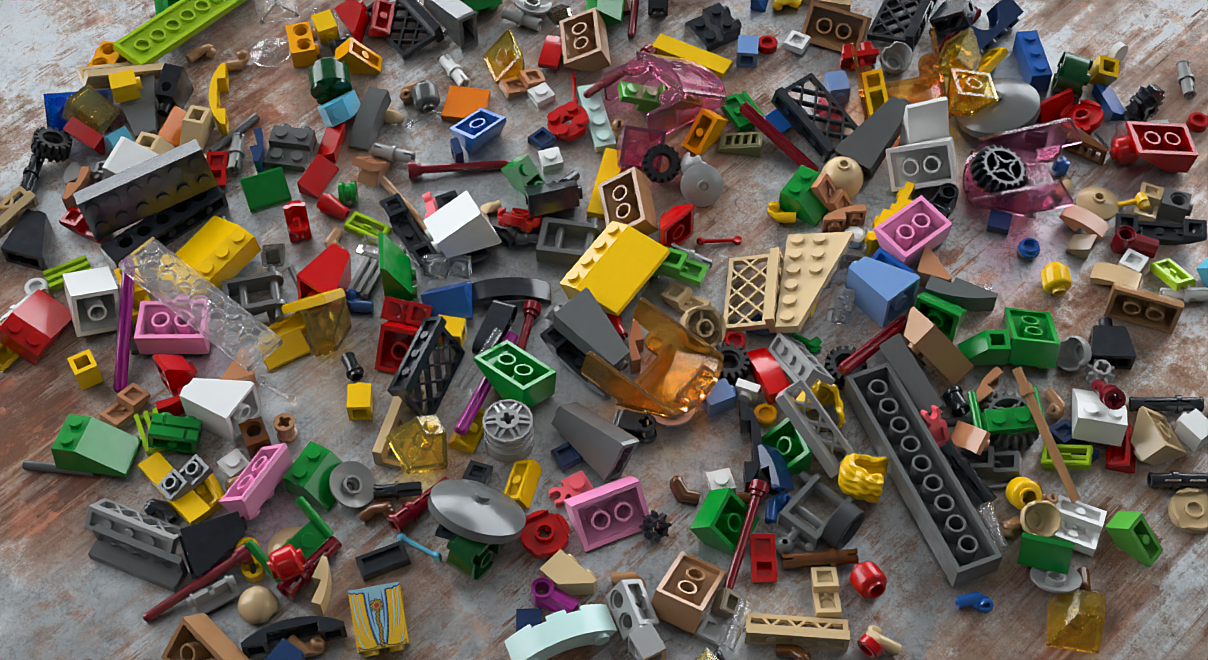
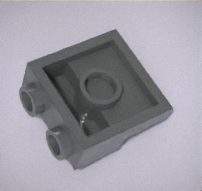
M282 123L280 126L274 125L268 140L269 149L264 160L265 167H282L283 170L305 172L317 143L315 130H312L309 126L295 128L287 123Z

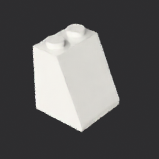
M121 136L102 166V170L107 179L159 154Z
M467 190L423 220L428 228L425 230V233L432 241L433 247L438 253L442 251L447 258L494 246L502 242L488 218Z
M109 267L63 274L65 294L76 336L81 337L118 330L120 301L118 288Z
M193 378L188 385L183 387L179 395L187 416H194L202 420L203 429L233 444L242 436L238 424L248 419L256 418L262 410L255 384L251 381Z

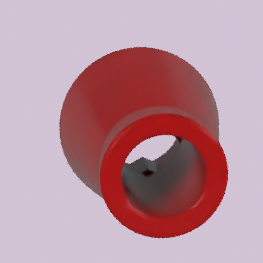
M323 193L316 205L321 213L342 220H346L350 214V209L331 193Z

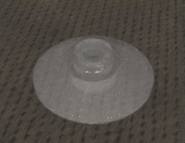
M279 37L262 38L256 41L250 49L252 61L262 67L278 66L290 56L288 42Z

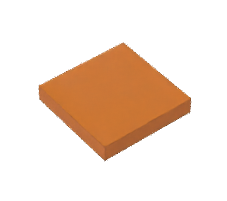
M450 85L441 114L442 120L460 122L481 107L487 109L491 96L490 90Z

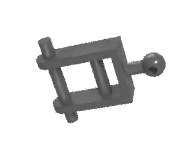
M544 217L540 234H531L518 229L514 233V239L520 245L528 242L537 243V262L574 266L601 235L602 228L598 225L599 219L595 217L590 219V223ZM549 234L556 235L553 247L546 246ZM564 236L586 239L584 250L562 248Z
M269 266L267 268L268 272L222 280L223 299L211 301L208 298H204L200 301H210L211 313L215 309L225 308L228 324L240 321L242 317L246 316L249 318L267 311L269 318L275 317V321L280 322L284 320L281 307L287 304L286 300L281 299L279 289L284 283L283 274L278 272L275 266ZM271 290L272 300L249 304L248 293ZM239 295L240 306L232 307L231 297Z
M803 470L798 478L806 484L779 512L778 524L790 533L777 539L775 543L776 551L780 554L791 553L794 547L793 543L797 539H800L814 550L824 541L821 535L831 516L824 522L802 506L815 491L839 507L847 501L855 504L856 499L851 495L844 499L822 483V475L816 473L814 476H811ZM796 513L818 530L815 532L793 515Z

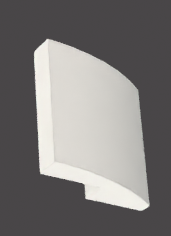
M1059 495V501L1055 506L1059 508L1062 516L1061 528L1053 536L1047 538L1074 543L1073 550L1093 557L1107 511L1079 501L1071 503L1070 498Z

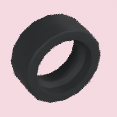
M850 501L843 503L824 527L821 535L822 540L836 550L842 549L860 528L865 512Z

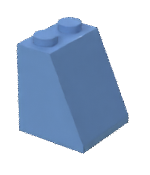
M864 256L859 261L852 262L848 267L844 295L883 328L914 305L920 277L917 274Z

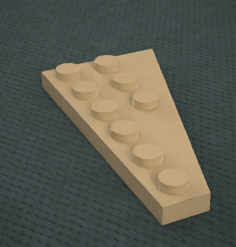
M854 232L788 234L775 324L776 333L800 332L810 315L811 307L819 300L821 290L826 288L836 271L841 256L844 257L848 244L853 242L855 238Z

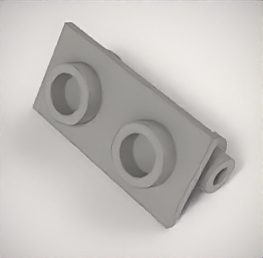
M225 575L223 579L193 595L192 593L189 594L190 596L185 600L193 615L207 614L239 597L242 593L236 585L237 583L233 575Z

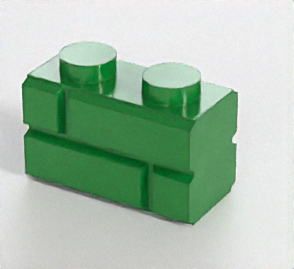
M168 412L161 414L153 413L148 431V447L197 454L202 434V420L194 416H173Z

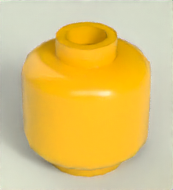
M1050 262L1040 272L1043 290L1048 294L1062 296L1072 286L1069 268L1061 262Z
M1023 476L1016 477L1006 487V498L1010 504L1018 510H1022L1027 503L1041 501L1042 491L1039 485L1031 479Z

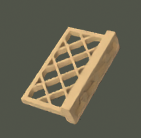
M779 247L770 248V254L729 259L723 316L726 323V333L733 330L747 331L767 328L770 333H776L775 324L784 258ZM760 262H767L763 269L759 270L756 268ZM735 265H746L739 273L735 271ZM751 270L757 273L750 280L744 277ZM762 277L766 282L758 288L754 283ZM739 280L745 283L738 290L733 288V285ZM752 288L755 292L748 298L742 295L747 289ZM761 295L764 297V300L756 306L752 301ZM739 297L743 302L734 308L731 306V303ZM749 305L753 310L744 316L741 311ZM758 313H760L763 316L762 321H751V319ZM736 315L741 318L737 324L729 325L730 320Z

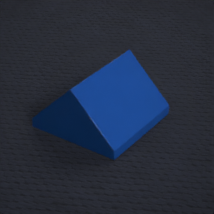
M481 107L449 129L454 137H458L461 146L466 152L471 154L501 134L507 120L506 117Z
M471 281L429 289L421 294L422 303L432 306L430 317L445 315L465 318L466 321L473 320Z

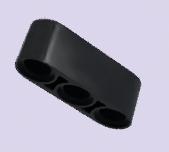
M496 299L493 301L472 345L473 354L479 355L502 343L515 321L518 311L517 305Z

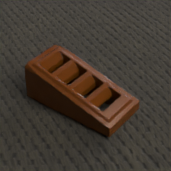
M1072 126L1068 132L1063 146L1064 150L1101 166L1108 152V148L1075 126Z

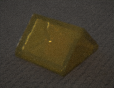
M508 28L483 55L491 76L497 85H499L500 80L518 77L519 71L525 70L524 56L512 30Z
M86 84L67 98L62 117L67 122L71 117H75L98 133L103 134L121 110L89 84Z

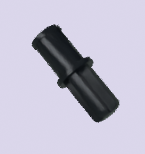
M395 481L393 484H374L373 490L375 491H373L374 500L389 498L400 500V497L420 496L423 492V487L419 481L405 483Z

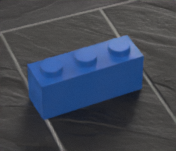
M1037 30L1017 32L1012 50L1022 79L1033 86L1037 92H1047L1053 74Z

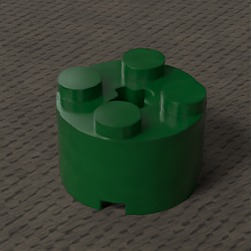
M1064 51L1057 65V73H1054L1051 90L1061 93L1071 88L1074 98L1080 99L1084 89L1082 86H1087L1091 74L1087 72L1092 67L1093 59Z
M327 57L315 61L314 66L308 68L310 93L317 100L318 104L323 105L352 90L349 66L345 61L341 63L338 62V58Z
M459 535L453 536L447 544V549L450 551L446 564L473 581L474 579L480 580L492 567L494 562L491 561L494 553L499 554L501 544L481 543Z

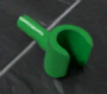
M797 333L791 334V337L802 342L811 354L822 349L819 346L822 341L817 336L809 340Z

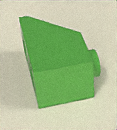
M1118 511L1105 527L1117 547L1147 567H1151L1163 552V548L1141 512Z

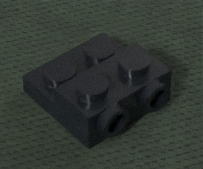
M720 2L702 9L701 16L685 22V29L702 49L708 52L737 40L742 28L740 20L738 18L734 19L731 16L729 7L722 6Z

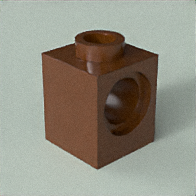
M261 416L238 424L250 459L254 458L261 447L272 445Z

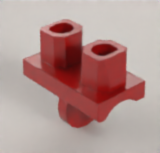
M871 41L860 43V51H854L852 44L842 45L839 61L840 68L850 67L851 71L858 70L859 75H861V73L865 72V69L871 68L872 64L876 63L877 55H879L878 48H874Z
M300 200L288 202V205L283 206L290 242L298 239H312L305 202L301 203Z

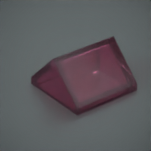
M624 125L617 142L618 167L630 169L635 166L639 171H642L641 162L643 160L642 156L646 153L645 151L657 144H665L667 131ZM662 155L657 156L653 161V166L658 172H660Z

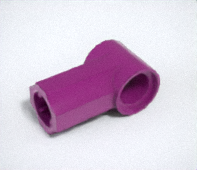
M539 577L531 584L530 601L535 607L545 608L552 613L565 610L566 614L577 611L580 601L554 587L550 579ZM543 590L546 591L547 594L539 595L536 592Z

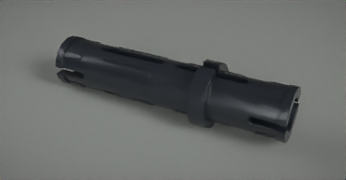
M35 153L31 155L27 168H24L23 179L20 183V186L27 192L29 190L33 191L35 182L41 176L40 170L44 163L41 156L36 157ZM19 194L14 199V203L18 201L23 195Z
M1175 395L1174 397H1130L1128 405L1130 412L1138 411L1142 406L1155 412L1174 411L1176 414H1181L1182 411H1193L1195 409L1203 412L1204 398L1202 396L1182 397L1181 395Z
M952 439L940 447L942 453L952 464L951 468L953 471L957 470L970 489L983 503L984 507L997 498L968 462L969 458L967 455L963 456L952 442Z
M1171 470L1169 473L1149 472L1147 484L1150 488L1169 487L1171 490H1177L1178 487L1208 488V473H1178L1176 470ZM1165 479H1181V481H1165ZM1191 479H1206V481H1190V480H1191Z

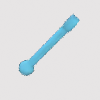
M404 533L398 534V541L402 540L432 556L436 561L441 560L442 555L439 552H433L407 538Z

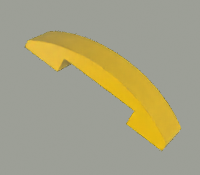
M221 63L214 72L208 93L215 125L223 137L229 133L227 113L225 108H221V93L229 92V75L225 63Z

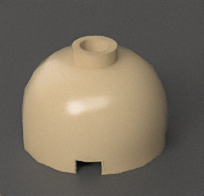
M840 156L829 160L824 165L821 173H828L837 189H844L849 198L859 193L863 183V172L855 160Z
M701 305L692 307L680 319L679 333L682 341L689 348L698 351L715 349V346L725 338L726 323L724 317L720 316L719 312L716 311L717 309L712 306Z

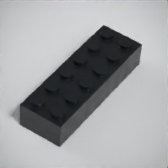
M194 139L75 192L73 195L92 234L98 240L218 186V183L197 140Z

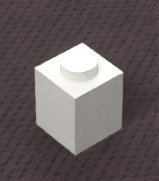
M1195 409L1189 414L1185 412L1177 419L1176 423L1178 425L1174 432L1193 452L1198 451L1208 443V419L1200 411Z

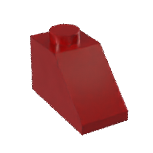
M346 0L335 7L334 10L354 39L362 43L369 22V17L366 14L368 8L362 0L359 2L357 0Z
M155 354L152 356L162 383L173 397L178 396L177 388L188 385L193 378H196L195 374L198 373L196 367L191 361L187 363L182 355Z

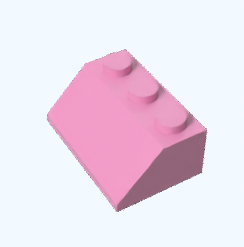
M921 195L875 227L874 233L881 248L909 267L922 257L925 247L929 246L932 250L947 239L952 223Z
M141 301L134 340L140 354H209L212 336L210 301Z
M282 443L261 447L219 503L230 513L238 511L240 517L243 516L245 521L253 520L261 511V505L274 495L275 487L278 483L284 481L283 477L293 465L288 446Z
M632 475L564 500L570 523L585 552L641 531L642 529L639 526L643 525L644 519L642 516L649 515L640 481Z

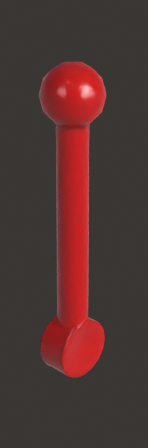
M572 72L573 99L571 101L576 102L578 105L576 72Z
M735 236L734 238L704 239L703 237H698L696 242L698 245H703L704 243H734L735 245H740L742 237Z

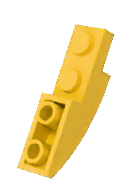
M907 181L903 189L899 188L896 195V204L892 203L889 210L884 208L880 216L876 215L872 228L877 227L913 201L911 199L915 183ZM874 229L873 231H868L864 243L867 244V254L876 252L880 247Z

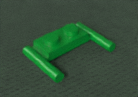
M1033 386L1035 391L1033 395L1045 419L1038 388ZM970 391L967 393L973 426L991 433V435L1039 431L1028 406L989 409L980 413L976 392Z
M300 496L295 503L310 521L279 548L291 544L295 550L301 548L305 558H307L326 542L334 532L306 499ZM250 539L244 546L275 580L267 565V561L270 560L269 557L266 556L253 539Z

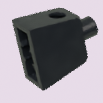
M946 0L940 5L929 21L937 36L969 28L973 23L976 9L971 0Z
M167 63L163 65L154 91V95L159 103L157 113L163 117H168L174 106L183 109L194 91L184 67Z
M1109 317L1099 319V325L1092 327L1088 338L1092 351L1089 364L1092 365L1094 359L1107 360L1115 369L1131 370L1137 356L1127 328L1124 326H1113L1112 319Z

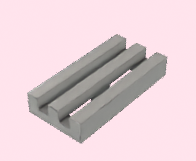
M366 255L347 289H354L357 291V296L369 299L381 278L379 259L374 258L372 260L370 256ZM377 267L378 269L376 270L365 292H362L366 283H368V281L370 280V276L372 275L374 269Z

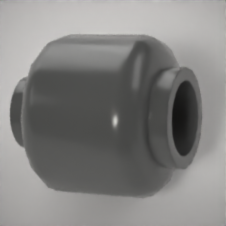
M429 80L417 82L411 90L414 106L418 110L432 112L440 103L438 88L436 84Z

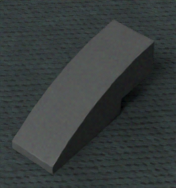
M375 87L368 88L354 121L348 145L349 148L369 151L385 123L383 116L391 103L388 90Z
M931 275L924 289L926 293L938 296L944 301L973 312L993 311L998 298V293L957 277L953 283Z
M991 446L987 447L981 455H978L964 448H958L963 456L967 455L969 458L968 462L983 480L1010 482L1016 477H1022L1020 451L995 452L994 447ZM945 457V459L947 460L949 466L951 467L952 464H951V463L949 462V460ZM957 470L953 471L954 474L960 475Z

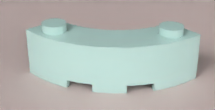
M590 604L580 606V611L566 614V611L562 610L545 616L546 622L531 627L529 624L504 642L511 660H547L576 647L603 645L618 630L607 605Z

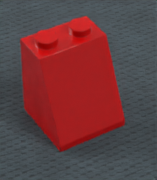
M335 243L326 248L296 275L298 299L338 288L343 289L345 293L351 283V254L345 248L339 247ZM344 297L307 309L312 310L317 316L333 326L344 303Z

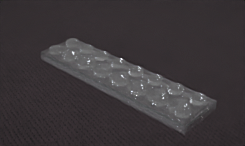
M154 237L150 238L118 263L119 269L248 372L253 370L283 344L281 337Z

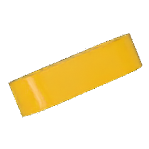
M244 537L237 543L236 548L241 544L245 545L250 539H253L258 546L259 544L252 537ZM251 555L254 560L246 566L243 564L240 567L243 577L247 582L258 583L265 577L266 570ZM250 564H255V574H251Z

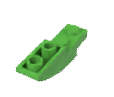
M620 81L618 85L620 102L635 104L636 111L671 113L674 112V109L702 106L699 89L663 82L659 88Z
M668 248L671 253L653 273L652 277L659 278L660 274L700 288L708 273L709 266L688 259V253Z

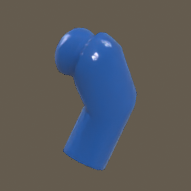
M354 289L345 291L344 302L352 311L373 313V301H361L357 297V291Z
M788 493L778 494L767 501L765 512L766 524L775 525L777 523V514L792 499Z
M978 591L954 597L957 609L971 606L980 612L987 613L992 611L994 607L993 601Z

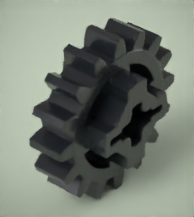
M1149 84L1147 89L1143 87L1141 92H1137L1130 98L1129 101L1131 103L1125 107L1127 110L1123 113L1124 119L1126 121L1146 122L1148 118H1152L1153 115L1155 116L1159 111L1158 107L1163 104L1162 100L1165 98V91L1156 84L1153 86Z

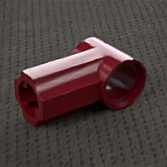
M1127 225L1118 227L1110 243L1111 249L1118 254H1125L1128 248L1150 258L1155 257L1159 246V240L1136 234V231Z

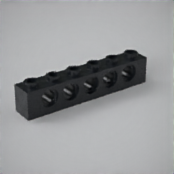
M215 186L141 220L100 246L105 261L113 269L120 268L125 263L131 264L135 262L136 265L228 207L225 192L219 186Z

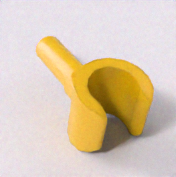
M1143 192L1138 193L1134 199L1117 202L1118 207L1138 205L1140 209L1150 207L1148 197Z

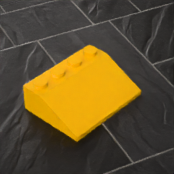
M214 215L152 276L184 301H200L204 298L212 300L222 290L221 281L234 278L261 251V248L255 236L240 225Z
M612 221L559 284L569 301L587 287L604 312L619 316L671 252L665 246L631 226Z

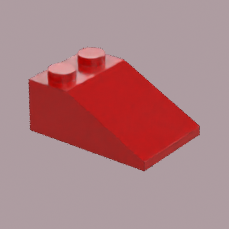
M1126 121L1125 123L1136 155L1167 172L1188 173L1198 157L1186 124Z
M38 289L0 326V343L33 365H36L72 322L70 309Z

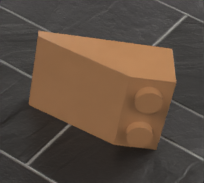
M681 551L655 590L651 604L657 618L671 623L684 631L695 634L723 581L726 571Z

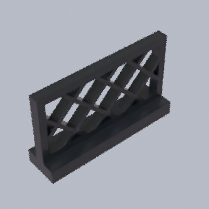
M416 0L395 1L390 35L382 36L403 60L434 40L439 43L445 39L440 25ZM373 3L367 6L368 11H366V14L369 17V21L371 16L369 13L372 11ZM397 11H406L405 16H396ZM394 22H403L402 27H393ZM408 22H416V28H407ZM391 33H400L399 39L390 38ZM405 33H414L413 39H404ZM418 34L428 35L424 39H417ZM402 44L411 45V48L405 52L401 50Z
M884 0L867 33V39L888 43L899 41L906 43L914 52L939 0H910V2L905 4L901 3L902 0ZM894 3L898 5L897 7L891 9L888 7V5ZM913 6L917 8L916 10H913L911 12L907 10L908 8ZM903 11V15L898 17L894 15L897 12ZM887 16H890L892 18L884 22L881 19ZM903 20H910V22L907 24H901V21ZM893 24H896L898 26L891 30H889L888 26ZM882 28L885 31L880 34L874 33L875 31L880 30ZM900 32L904 34L903 38L894 36V34Z
M813 73L806 75L786 88H778L771 100L772 104L823 163L830 159L831 155L835 153L834 149L836 148V146L830 143L828 136L838 138L839 143H841L848 136L843 134L844 127L851 128L853 131L859 127ZM810 81L815 86V90L805 89L804 84ZM791 91L800 93L799 100L793 99L788 93ZM803 94L814 96V102L803 101ZM817 97L825 98L828 101V106L818 104ZM802 106L813 108L812 115L805 114ZM816 109L827 111V118L816 116ZM831 112L838 113L841 116V121L830 119ZM815 121L826 123V129H818ZM829 124L840 126V133L829 131Z
M443 316L425 317L387 390L392 396H399L424 425L431 424L465 354L464 349L445 328L447 321ZM440 335L442 336L443 346H439L438 343ZM450 347L456 352L452 361ZM442 348L444 353V362H440L439 349ZM432 352L434 364H430L429 357ZM441 365H445L446 371L445 377L443 379ZM430 367H434L435 380L432 381ZM422 371L424 372L425 382H420V375ZM433 383H436V389H437V393H436L435 397H433V390H432V384H433ZM421 385H425V399H422ZM413 389H414V392H415V400H414V401H413L412 398L410 397V395H411ZM427 401L428 411L425 414L423 410V402Z

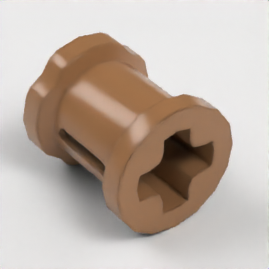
M289 413L277 415L273 425L278 431V440L282 443L295 441L298 430L295 426L294 417Z

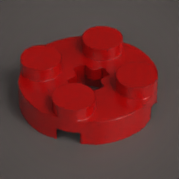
M1080 100V104L1073 105L1072 102L1066 105L1060 113L1061 127L1067 132L1070 131L1072 126H1075L1090 136L1104 121L1101 106L1091 100Z
M574 101L559 106L547 115L548 129L559 141L560 139H566V142L579 139L586 133V127L590 123L587 111ZM571 120V124L568 125L567 123H565Z
M506 208L498 209L497 220H499V226H519V230L531 232L532 228L540 226L541 215L530 217L526 209L512 208L511 212H506Z
M549 510L535 511L526 517V523L520 535L521 544L535 559L550 558L560 549L563 551L568 547V523L558 513L555 515L549 513ZM541 530H544L546 533L551 532L547 538L540 537Z

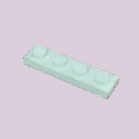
M595 84L577 87L581 106L587 111L590 123L587 126L595 152L605 151V148L616 149V141L600 91L587 99L583 96L584 91Z

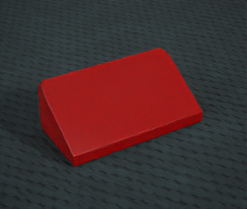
M388 0L374 1L367 36L390 35L396 3Z
M1071 88L1040 102L1041 111L1036 121L1042 127H1046L1060 120L1062 109L1072 102L1075 105L1073 90Z
M71 117L63 129L100 155H105L103 135L75 117Z
M345 122L334 127H326L317 155L324 156L330 162H337L347 134Z
M318 154L297 182L299 193L319 199L339 171V168L324 156Z
M1132 425L1127 426L1121 447L1107 444L1105 466L1107 470L1135 473V448L1131 443L1134 431Z

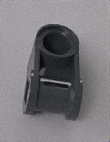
M952 183L942 184L934 197L929 200V203L947 219L956 207L959 194L958 187Z
M618 409L613 420L614 425L636 437L639 443L650 444L656 440V419L653 415L627 409Z

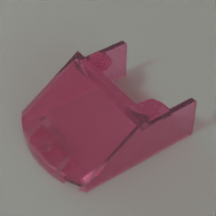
M636 51L637 58L602 75L605 99L608 102L619 97L618 85L620 81L644 85L658 78L669 88L659 95L661 106L646 114L648 136L651 141L694 121L701 108L713 111L727 104L726 91L721 80L703 65L684 58Z
M1070 117L981 137L978 140L980 144L977 149L971 150L963 171V189L969 202L973 207L987 210L993 209L1036 219L1037 212L1073 206L1074 201L1061 180L1042 184L1041 182L1044 163L1057 160L1061 155L1062 147L1082 143L1083 138ZM992 144L996 147L1001 144L1003 149L1009 147L1012 153L1016 152L1017 157H1023L1022 163L1027 164L1026 170L1029 171L1027 184L1022 188L992 194L983 192L982 187H976L977 181L972 180L973 174L970 173V165L974 156L985 146L989 147Z

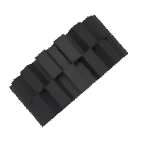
M49 126L47 129L45 127L37 128L33 134L31 152L35 153L36 157L41 156V159L44 161L49 159L48 162L53 160L56 163L60 162V160L63 162L70 156L73 139L70 138L69 134H65L66 131L62 130L60 132L58 131L59 128L56 127L55 130Z
M657 144L645 151L646 153L642 156L641 166L643 169L641 170L652 182L666 183L673 180L679 174L681 158L679 159V153L674 150L675 148L669 147L667 144ZM659 155L665 156L669 161V167L665 172H658L653 166L654 159Z
M730 342V346L722 343V347L718 344L715 346V350L712 348L708 355L707 371L709 377H712L713 382L726 378L729 385L733 383L735 387L738 378L743 380L747 378L750 358L745 349L741 351L742 346L738 345L735 348L734 343ZM733 361L737 364V367L725 369L720 366V362Z
M838 346L836 351L833 348L830 354L828 353L826 356L824 368L835 379L833 384L839 385V390H842V387L845 386L846 376L838 372L837 365L853 354L857 349L855 347L852 350H848L849 346H845L842 350L841 346ZM866 361L849 375L866 370Z

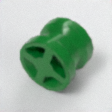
M351 181L350 184L338 182V196L341 203L346 201L358 202L356 181Z

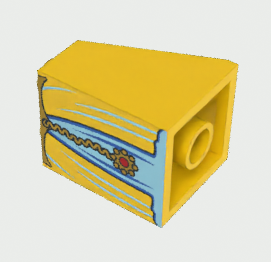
M400 582L348 591L357 653H364V657L380 655V649L389 648L390 653L405 650L404 645L410 644Z

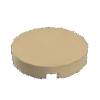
M1185 488L1177 491L1168 505V515L1172 523L1180 530L1189 534L1199 535L1207 533L1208 496L1202 490L1196 488Z

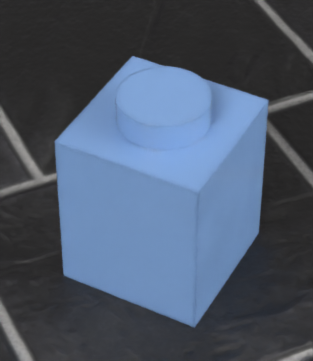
M738 36L736 67H757L759 36Z
M845 70L825 73L823 86L839 104L848 103L851 87Z
M726 378L700 387L699 401L709 418L735 408L737 392L733 385H729Z

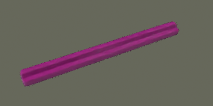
M127 263L122 266L113 383V389L117 393L127 387L136 268L134 264Z
M509 331L503 341L508 340L515 344L518 335ZM483 375L454 428L455 433L460 436L466 435L492 387V384L485 375Z

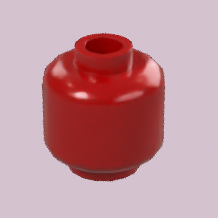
M1129 135L1115 138L1112 141V147L1109 148L1112 160L1116 159L1120 165L1139 160L1140 157L1136 155Z
M287 544L270 553V560L267 561V565L275 580L279 578L281 581L286 582L303 573L304 566L302 563L307 560L301 548L295 550L293 545Z
M872 561L856 564L849 578L852 587L864 599L878 598L886 590V575Z

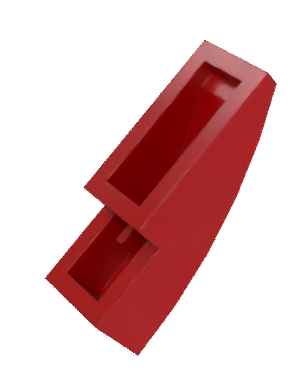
M766 347L748 351L747 355L750 358L749 369L755 383L761 385L760 392H763L768 405L777 403L775 399L778 393L790 386L784 372Z

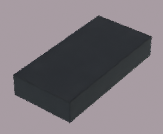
M402 540L355 557L364 582L411 564Z

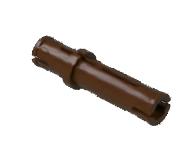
M829 548L828 551L782 553V567L785 570L791 568L836 567V565L858 564L857 548L845 550Z

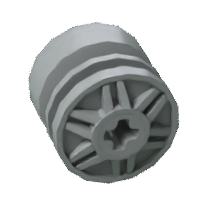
M508 399L493 403L485 411L483 430L485 448L489 455L503 463H514V461L525 459L534 447L533 417L529 408L520 401Z

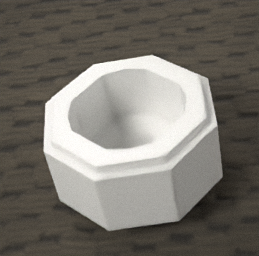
M850 226L844 231L854 232L855 238L852 243L848 244L849 247L859 248L864 244L865 231L859 226Z

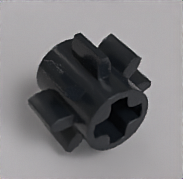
M651 510V514L647 516L643 515V525H640L639 528L646 531L644 537L648 540L653 537L657 542H660V538L664 536L668 537V529L672 526L671 523L665 521L668 515L663 512L658 515L655 510Z

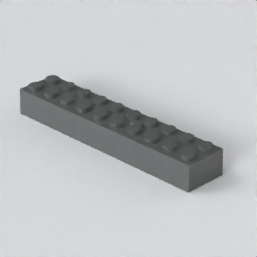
M887 362L846 376L843 391L878 455L889 459L887 471L952 587L998 571L1003 556L890 363Z

